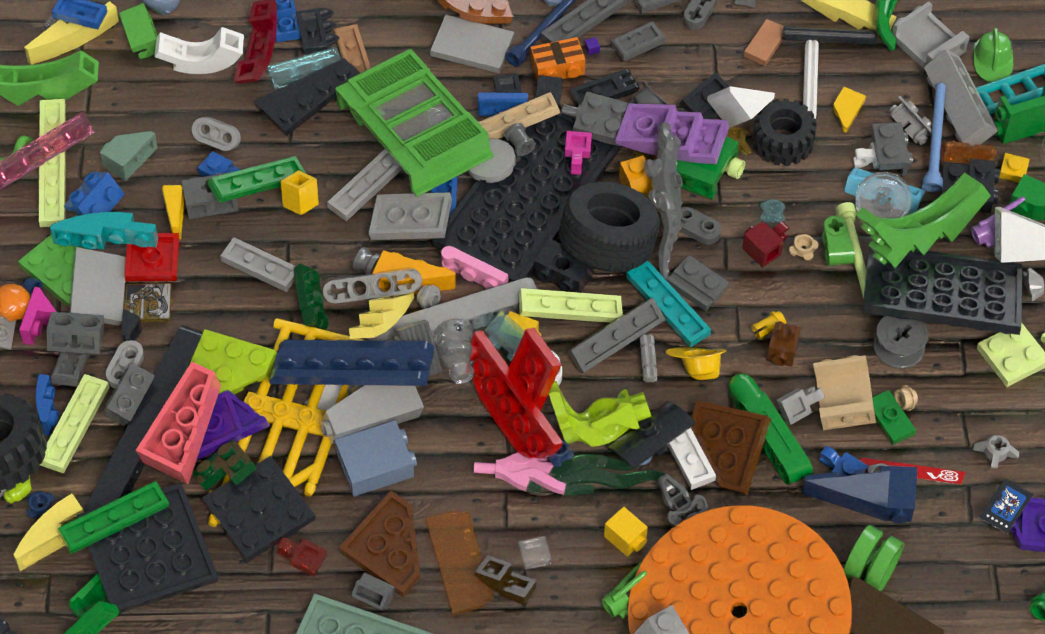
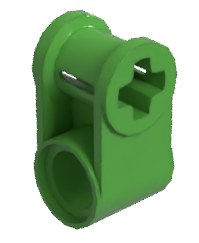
M840 216L828 217L824 222V231L822 233L827 266L854 263V247L850 240L846 221Z

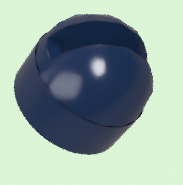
M26 278L20 284L29 292L30 296H32L34 287L42 290L41 280L35 278Z

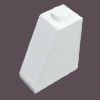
M995 207V257L1001 263L1045 260V224L1002 207Z

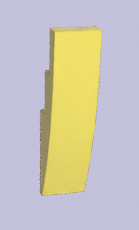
M801 0L834 22L841 18L857 29H862L865 26L870 30L877 31L875 4L867 0ZM891 15L889 20L890 30L896 19L894 15Z
M110 1L105 4L108 12L98 30L70 22L67 24L63 20H58L24 47L28 63L32 65L57 57L101 35L119 22L116 6Z
M414 293L369 300L370 311L359 314L360 325L349 328L350 339L374 338L389 330L406 312L414 299Z

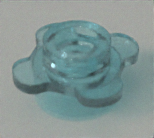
M770 199L761 203L760 208L763 210V214L760 216L761 221L765 223L785 222L783 211L786 206L784 203L776 199Z

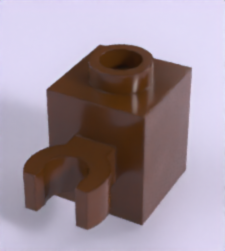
M781 321L775 322L767 361L779 366L786 365L792 367L801 327H797L794 324H784Z

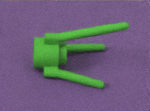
M642 562L633 568L611 592L601 599L604 609L611 617L614 618L619 615L623 619L628 616L627 605L629 604V598L626 593L647 575L646 571H642L633 578Z

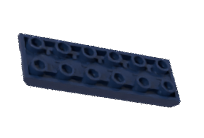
M284 340L279 344L269 382L270 384L427 386L435 347L428 341Z

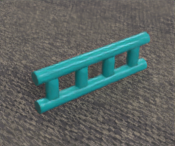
M1045 64L976 87L989 114L995 113L998 102L994 103L988 93L1001 90L1010 105L1041 97L1044 86L1037 88L1031 78L1042 74L1045 77ZM1022 82L1028 92L1015 95L1010 86Z

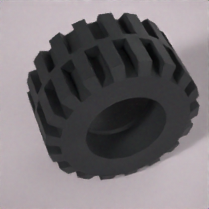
M784 98L783 101L775 99L772 104L769 102L757 113L754 120L752 141L754 149L758 150L757 154L760 157L764 156L765 161L769 163L773 161L775 162L774 165L780 166V163L790 166L792 162L796 165L800 163L801 159L805 160L808 158V154L813 150L817 129L814 113L808 111V107L805 104L799 105V101L796 100L791 102L789 99ZM776 130H788L794 134L784 135L776 132Z

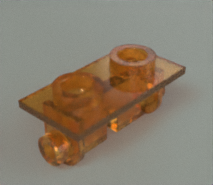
M952 140L951 143H945L944 162L969 164L970 158L994 161L997 148L992 147L991 144L989 146L978 144L970 146L969 143H960Z

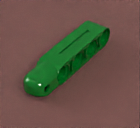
M740 373L733 376L729 382L728 392L737 409L766 415L771 418L762 449L786 485H791L804 479L805 476L812 475L813 468L810 460L766 393L759 389L754 379L749 375Z

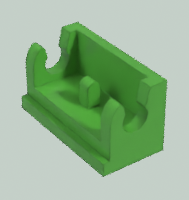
M142 3L120 12L119 14L133 53L147 49L138 53L140 59L155 55L156 38L158 35L145 4Z

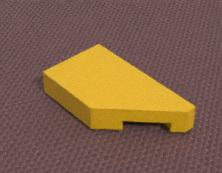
M843 87L833 105V111L836 117L839 118L842 130L845 133L849 130L866 99L865 95Z

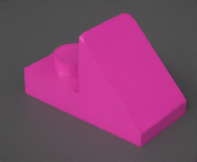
M34 287L19 329L23 344L34 345L36 336L41 335L43 325H48L51 312H56L38 287Z

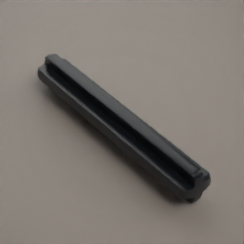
M784 26L782 29V39L788 41L816 40L817 42L874 45L877 42V31Z

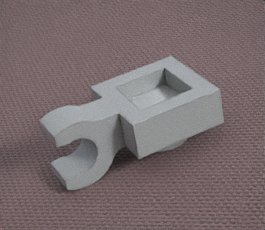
M811 386L804 391L797 388L777 399L786 424L791 425L811 414L810 405L822 400L824 394L821 388L815 390V387Z

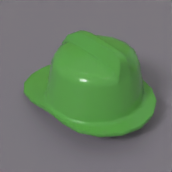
M993 28L992 32L985 33L974 45V67L976 73L985 81L993 82L1008 77L1012 74L1013 50L1010 39L1005 34L998 32L997 28Z

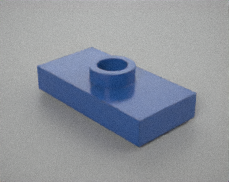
M478 93V116H494L528 102V93Z

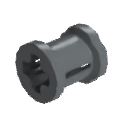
M516 123L505 131L504 136L507 141L512 142L517 156L521 157L532 152L536 143L526 134L525 126L522 123Z

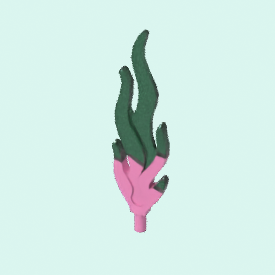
M519 452L496 460V463L474 462V473L495 474V478L502 479L518 489L537 494L541 492V486L562 495L593 494L595 489L593 485L578 483H596L623 489L651 480L658 481L660 476L666 474L654 470L624 474L607 472L600 468L618 471H630L633 468L625 461L598 454L576 455L571 460L567 459L560 467H555L552 465V462H547L550 461L548 458L529 459Z

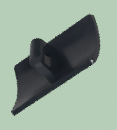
M667 401L651 412V417L640 420L638 422L640 428H629L619 438L607 444L606 447L608 450L619 455L631 468L635 469L654 454H663L666 449L665 446L694 426L695 421L682 408Z

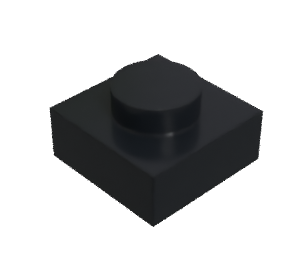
M518 73L493 76L496 93H522Z

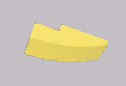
M73 494L65 497L44 513L21 540L13 554L20 571L65 546L58 534V528L77 519V514L84 513L83 508Z

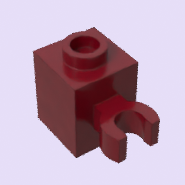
M764 221L756 226H751L744 233L742 249L763 268L781 256L783 241L788 237L786 231L790 227L783 221L778 223L773 230Z

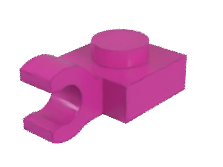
M567 131L565 157H572L571 174L581 175L582 158H590L592 133Z

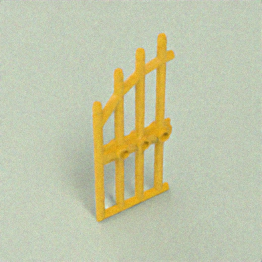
M278 318L275 319L273 328L280 330L273 348L276 352L278 351L279 344L284 340H288L291 332L304 335V340H315V338L320 340H364L360 338L350 339V336ZM271 370L269 377L260 382L257 393L248 391L247 397L244 399V402L256 413L264 416L272 424L258 463L272 456L282 427L298 430L283 472L294 487L307 480L308 483L305 485L304 494L311 497L315 492L316 484H318L331 447L329 438L325 437L321 430V422L326 411L317 409L325 385H314L307 406L292 402L298 384H287L282 400L269 397L267 394L271 386L269 382ZM353 385L341 386L335 405L350 395ZM307 434L323 436L314 463L292 476ZM252 435L238 441L239 446L244 452H246ZM227 474L224 477L222 485L231 480ZM210 514L208 525L216 527L218 522Z

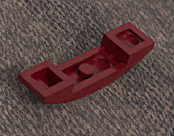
M275 0L255 1L252 4L248 22L253 28L245 60L238 61L234 77L236 84L258 81L270 63L277 30V5Z

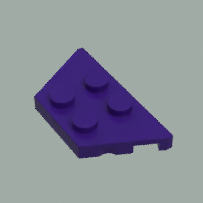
M229 390L218 394L197 460L218 451L223 444L230 442L233 438L237 442L269 427V422L264 416L256 413L248 404L241 402Z
M1031 498L1010 529L1021 550L1045 552V499Z

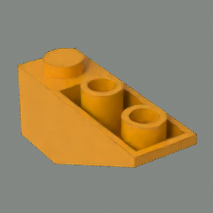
M383 251L373 273L402 269L417 270L422 276V284L418 290L412 292L414 294H418L424 285H435L440 291L452 290L456 287V272L446 267L427 264L422 260L410 259L395 252ZM408 274L407 278L398 281V285L408 283L411 287L415 283V279H411ZM385 277L380 278V289L389 291L391 288L390 280Z

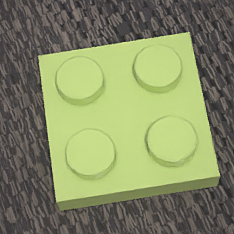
M1021 324L1020 335L999 332L979 342L977 345V350L1006 387L1045 368V352L1023 324Z

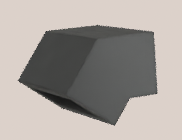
M364 573L361 579L357 580L351 596L380 610H384L389 606L395 595V586Z

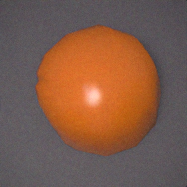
M16 284L1 286L0 316L5 317L9 322L17 319L23 321L31 299L29 292L24 287Z

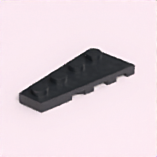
M343 58L254 101L255 107L281 132L288 136L337 97L336 87L348 82L349 79L359 75L360 72Z

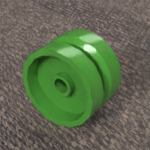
M869 524L855 543L844 567L847 581L850 582L852 577L862 580L865 576L864 582L882 591L900 559L905 543L891 536L881 545L883 532Z

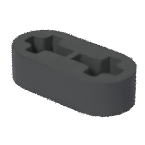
M691 0L684 12L683 22L685 27L689 30L701 29L714 11L716 0H707L703 6H701V2L705 0ZM696 14L699 15L698 18H695L694 20H692V19L696 16Z

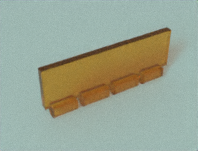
M456 510L426 518L453 615L485 607V603L492 601L494 595L492 589L475 576V571L482 563L483 558L479 556L481 551L476 534L473 533L474 527L470 513H458Z

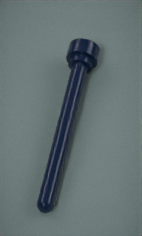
M563 0L521 45L512 46L505 53L508 63L514 67H520L526 60L527 51L541 38V32L554 24L576 0Z

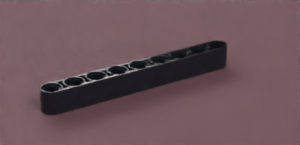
M184 325L179 327L154 374L153 381L98 481L84 512L105 506L131 493L145 466L136 449L189 367L203 334L202 331Z

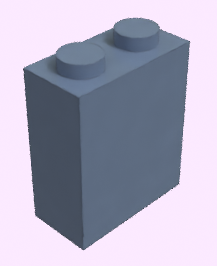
M396 420L335 439L336 454L353 497L414 477V466H417L416 457L413 450L408 451L406 444H408L407 435L404 429L399 430Z

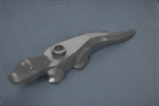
M662 122L659 128L657 159L646 160L645 170L647 176L652 181L653 188L648 194L649 200L653 203L656 210H659L664 226L659 249L660 274L667 279L670 252L673 250V243L677 241V234L682 228L681 217L683 213L681 212V205L683 202L681 201L682 178L676 168L681 141L677 136L673 135L671 125Z
M664 474L659 477L658 482L664 503L669 509L674 510L668 513V520L671 525L675 527L686 519L708 511V504L704 496L695 495L694 500L691 501L686 488L672 476Z

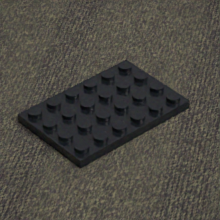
M868 247L862 313L1020 335L1022 324V264L1001 263L997 260L927 251L923 255L915 250L914 252L909 251L898 266L894 268L888 263L885 265L879 263L873 257L875 252Z

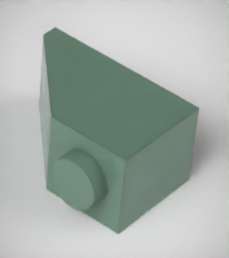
M148 131L115 136L100 151L102 166L127 181L158 148L155 133Z

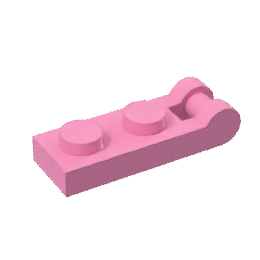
M446 246L441 251L442 267L462 275L468 281H474L484 286L487 290L508 283L507 273L454 247Z

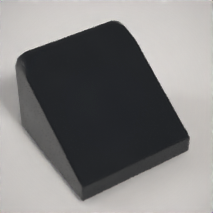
M538 76L536 98L551 92L558 108H560L563 79L561 77Z
M123 310V341H136L142 332L140 317L127 310Z

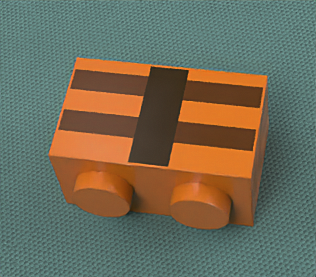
M578 37L530 47V63L537 82L540 75L561 77L562 79L585 75V57Z

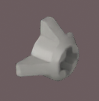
M1031 268L1028 269L1027 273L1022 272V279L1031 301H1035L1044 294L1043 277Z
M993 435L986 441L974 443L973 450L984 452L986 457L991 460L990 468L997 469L998 463L1007 457L1019 458V451L1012 447L1004 436ZM1000 444V448H997L994 445Z

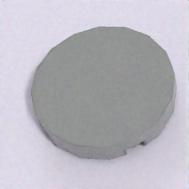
M489 139L490 149L494 157L468 170L474 179L478 181L480 179L486 180V183H494L505 179L513 172V167L516 165L514 150L507 142L499 139Z

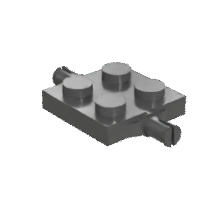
M586 92L584 100L578 108L563 104L561 114L575 117L573 131L592 133V139L620 147V145L616 144L615 140L629 103Z

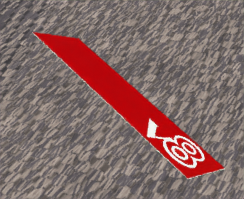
M869 458L859 459L868 467L879 463L888 466L917 467V479L960 485L966 473Z

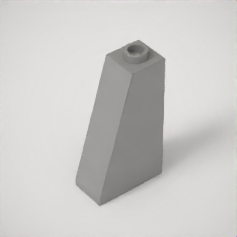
M364 385L326 410L321 422V430L323 435L329 438L332 445L335 444V439L394 420L399 424L418 418L424 406L415 386Z

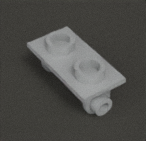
M899 96L901 104L899 106L893 105L889 109L890 117L896 123L901 122L902 127L910 123L911 125L904 131L907 132L916 144L923 145L928 140V135L932 137L933 124L925 116L922 119L917 114L919 110L910 100L905 102Z

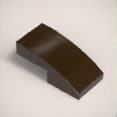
M489 555L485 557L475 571V576L489 588L522 605L526 604L536 589V580L512 572V563Z

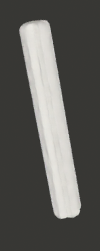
M807 40L805 44L803 104L808 107V111L814 113V118L816 119L819 43L816 40Z

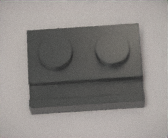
M690 255L666 279L676 292L705 312L711 304H714L729 289L730 282Z

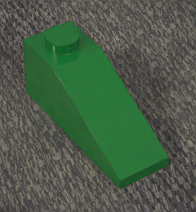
M1024 174L1012 194L1010 203L1020 197H1025V201L1010 211L1032 220L1045 221V183Z

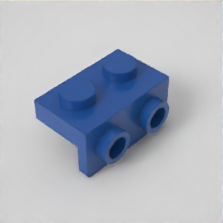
M91 172L84 178V183L70 194L69 200L65 203L64 207L66 210L75 211L78 216L110 212L125 193L108 172Z

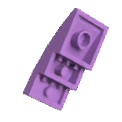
M628 104L615 140L616 144L657 156L659 151V128L662 122H666L671 125L673 135L677 136L681 141L677 160L717 164L729 129L727 120L703 119L701 112H678L675 105Z

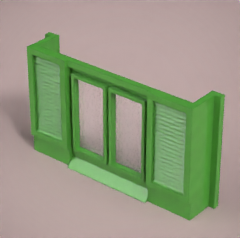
M411 48L335 88L337 96L336 105L341 110L349 106L409 175L411 191L416 197L494 157L490 149L488 132L462 107Z

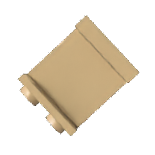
M852 355L844 359H826L813 363L817 388H821L824 394V398L819 401L823 431L876 423L866 355Z

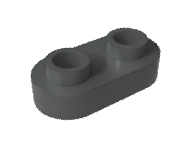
M681 208L683 216L681 217L682 228L679 232L706 245L714 244L720 239L721 225L718 221L693 208Z

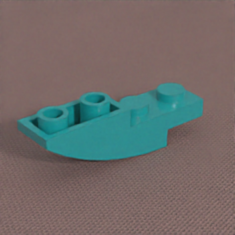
M100 212L75 216L54 223L50 228L53 243L61 246H78L86 249L104 250L106 241L114 244H132L139 247H157L158 243L156 224L134 222L133 213Z

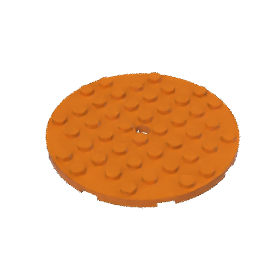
M738 505L711 509L686 519L672 528L659 539L642 561L636 576L642 571H646L647 575L631 588L629 597L628 625L630 634H634L649 617L673 605L689 634H850L852 626V603L848 581L838 558L829 545L815 531L794 517L776 510L757 506ZM733 607H746V615L742 618L734 617L732 615Z

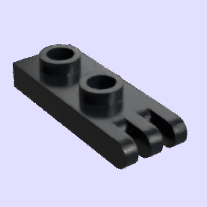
M624 69L571 88L570 97L578 108L583 102L586 92L617 100L638 92L640 87L635 83L636 80L631 76L630 70Z

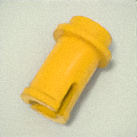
M772 311L770 316L751 325L753 332L763 328L762 331L755 334L757 339L760 340L773 332L775 322L781 321L786 324V320L780 311Z

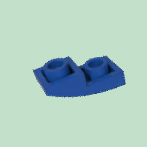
M275 0L277 5L276 41L283 42L301 39L294 0Z
M39 374L36 387V407L45 435L50 436L52 426L57 425L59 411L55 409L53 402L55 387L52 386L49 375Z

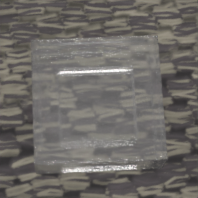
M545 536L519 541V550L525 570L552 564Z

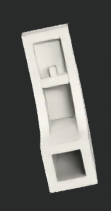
M221 27L216 35L207 41L187 42L160 32L156 38L155 57L173 63V70L189 74L214 73L230 67L243 54L244 35Z

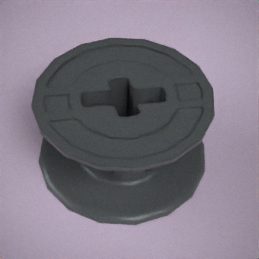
M884 316L877 325L873 345L875 354L882 363L892 368L905 369L913 367L924 356L929 332L923 321Z

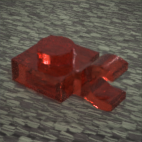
M282 537L277 545L279 548L277 554L285 558H291L290 566L315 577L327 557L326 549L305 539L298 545Z

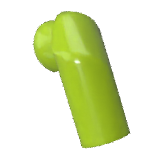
M30 475L29 480L23 484L20 482L16 484V488L7 489L4 492V498L8 503L19 502L31 492Z

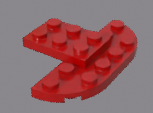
M535 328L525 329L509 367L483 330L474 332L470 345V361H474L473 371L475 377H472L481 402L511 445L521 455L529 459H542L554 455L561 448L563 442L546 417L541 413V409L560 370L561 363Z

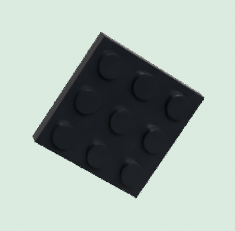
M272 456L256 464L257 469L239 484L235 485L230 480L202 497L205 506L246 562L251 561L316 520L313 511Z

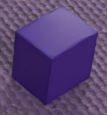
M596 37L585 40L584 46L588 55L600 52V45Z

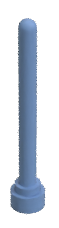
M943 83L936 85L929 171L923 177L922 189L932 193L941 191L943 185V178L939 173L946 86Z

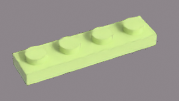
M521 288L518 293L520 316L611 323L623 315L621 296L525 288Z
M84 374L47 442L45 458L42 464L39 465L61 473L65 472L110 388L109 382Z

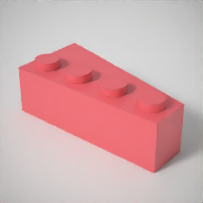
M191 362L136 449L143 463L189 484L221 388L215 372Z

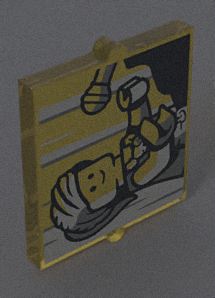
M126 284V299L123 301V306L125 310L138 315L141 322H168L171 319V306L174 304L173 299H171L172 284Z

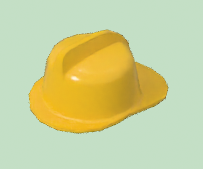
M680 347L668 349L666 354L682 358L686 372L691 377L698 380H707L719 377L721 354L726 352V349L708 350Z

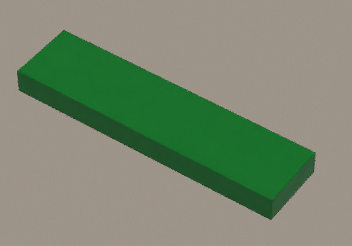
M293 156L209 178L207 184L217 201L221 203L281 187V180L298 170L305 174L306 172L297 157Z
M154 481L59 527L58 534L69 553L73 554L169 507V502L158 483Z

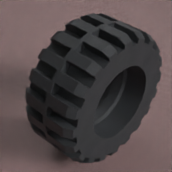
M8 393L0 395V438H6L0 442V493L1 490L7 488L8 490L14 489L16 484L20 482L23 484L29 480V475L35 474L39 469V464H42L47 450L46 437L33 406L27 403L26 400L18 396L15 398L14 395Z

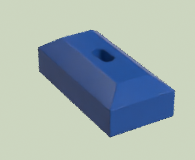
M58 0L52 10V16L55 19L98 30L108 11L106 5L87 0Z

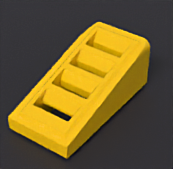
M181 185L162 186V192L172 233H179L181 240L185 205L183 187Z

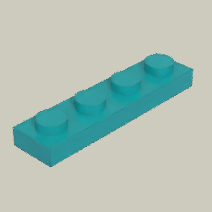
M649 261L627 272V279L646 300L654 298L666 319L665 321L690 348L711 335V328Z

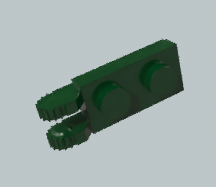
M300 263L294 267V276L302 320L305 326L326 330L329 325V318L324 312L320 276L316 270Z

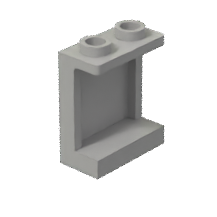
M930 2L923 6H917L909 15L897 19L893 25L892 32L893 36L897 39L896 44L923 69L944 50H948L958 56L964 54L969 41V36L964 31L955 35L931 12L933 5Z

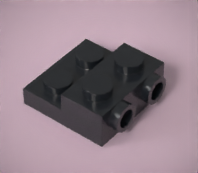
M970 158L969 164L944 162L942 167L943 185L941 195L966 173L983 184L991 195L978 212L991 213L992 205L998 203L999 189L994 188V183L998 184L1000 169L995 168V161Z

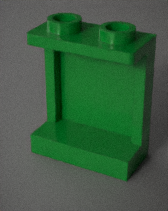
M1045 84L1041 97L1015 105H1010L1005 95L999 97L993 122L998 129L994 135L999 137L1002 144L1045 132Z
M726 137L717 164L677 160V172L682 178L681 188L713 200L717 193L719 179L732 158L738 157L739 142Z

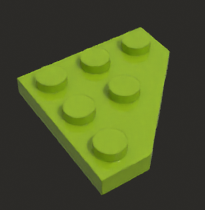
M204 329L191 362L215 372L221 384L219 394L227 390L236 394L244 390L245 386L256 381L261 382L269 377L277 352L270 348Z

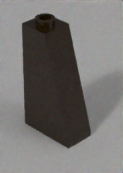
M852 577L849 582L852 603L850 634H944L943 629L863 580Z

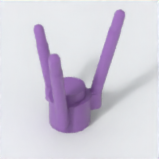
M1020 197L1004 207V209L1012 210L1024 202L1025 197ZM995 214L970 228L972 237L978 246L984 243L987 248L995 245V239L993 238L995 236Z

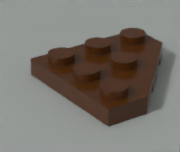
M697 400L692 414L695 424L691 427V430L696 435L716 475L719 486L725 490L748 495L771 418L766 415Z
M390 491L340 545L339 552L373 577L395 586V592L402 597L420 579V567L412 505Z

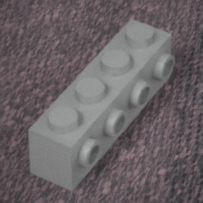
M944 50L924 67L928 75L927 81L935 90L938 83H943L946 86L944 108L947 112L946 118L956 130L955 136L961 144L977 148L998 131L960 56Z

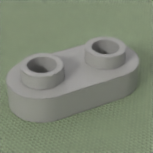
M202 117L195 120L192 125V134L196 140L220 150L228 151L235 149L240 143L241 136L238 129L211 117ZM206 125L210 128L209 133L205 131ZM228 133L232 137V140L230 142L227 140L226 137Z
M130 340L119 345L106 370L107 382H109L112 388L115 389L120 380L116 378L122 376L125 369L131 363L139 367L144 360V352L140 343ZM131 355L135 356L132 359H128V357Z

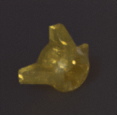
M730 127L726 137L738 141V150L746 156L752 153L745 141L749 132L744 128Z

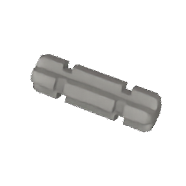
M651 334L640 336L643 380L647 383L657 381L658 376L654 336Z

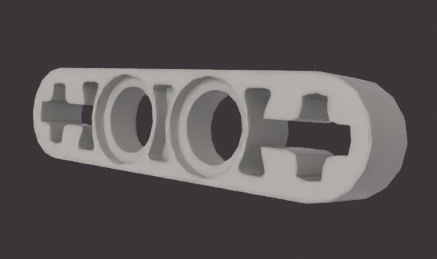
M402 269L337 278L325 284L323 295L330 303H343L409 294L421 287L422 276L415 269ZM408 274L411 279H415V283L411 287L408 283L398 285V281L407 278ZM385 277L390 280L391 288L389 291L380 289V278ZM356 281L365 283L367 287L365 294L360 295L355 291L354 284ZM334 285L337 289L347 287L348 290L338 294L337 297L335 293H331Z

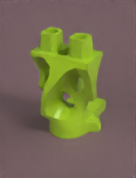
M554 381L549 392L561 432L567 444L580 441L591 447L604 445L619 438L629 428H640L638 421L651 417L643 392L629 396L627 389H624L617 398L597 399L583 413H577L569 406L557 381Z

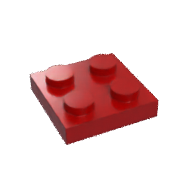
M157 233V247H139L127 244L125 281H177L179 233Z

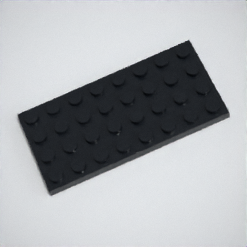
M560 112L555 116L526 127V134L536 143L534 150L521 157L515 153L516 165L513 167V172L505 179L494 183H486V180L481 179L480 181L477 180L448 218L445 238H433V245L441 250L446 246L454 247L507 273L508 283L528 278L534 270V260L549 238L555 241L559 236L561 217L568 196L583 185L597 182L622 146L620 145L619 147L591 139L590 158H582L581 175L571 174L572 157H565L567 131H573L575 118ZM506 141L515 150L512 142Z

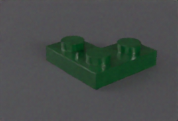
M233 438L230 442L223 444L209 459L201 462L192 474L207 491L226 474L237 485L255 471L257 467Z

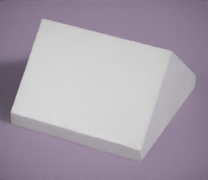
M728 87L709 95L707 101L722 120H727L730 128L752 119L774 99L775 93Z

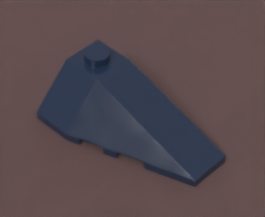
M884 466L880 467L881 472L866 473L865 469L855 470L854 474L843 476L838 472L805 476L802 491L805 495L883 521H892L898 524L911 522L915 510L917 467Z

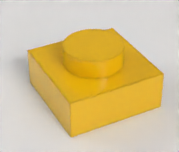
M1005 153L999 178L1019 183L1023 175H1026L1030 159Z

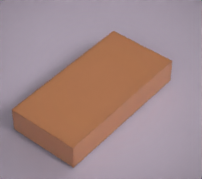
M766 19L744 51V57L766 66L783 41L782 29L784 26Z

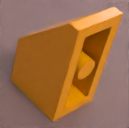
M644 155L620 162V183L637 190L649 199L648 194L653 188L652 181L647 176L645 170L646 159Z

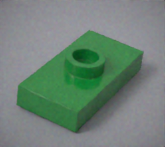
M889 390L872 397L876 422L892 446L916 434V429Z
M99 601L89 611L80 615L78 621L64 634H98L119 615L120 611L115 604Z

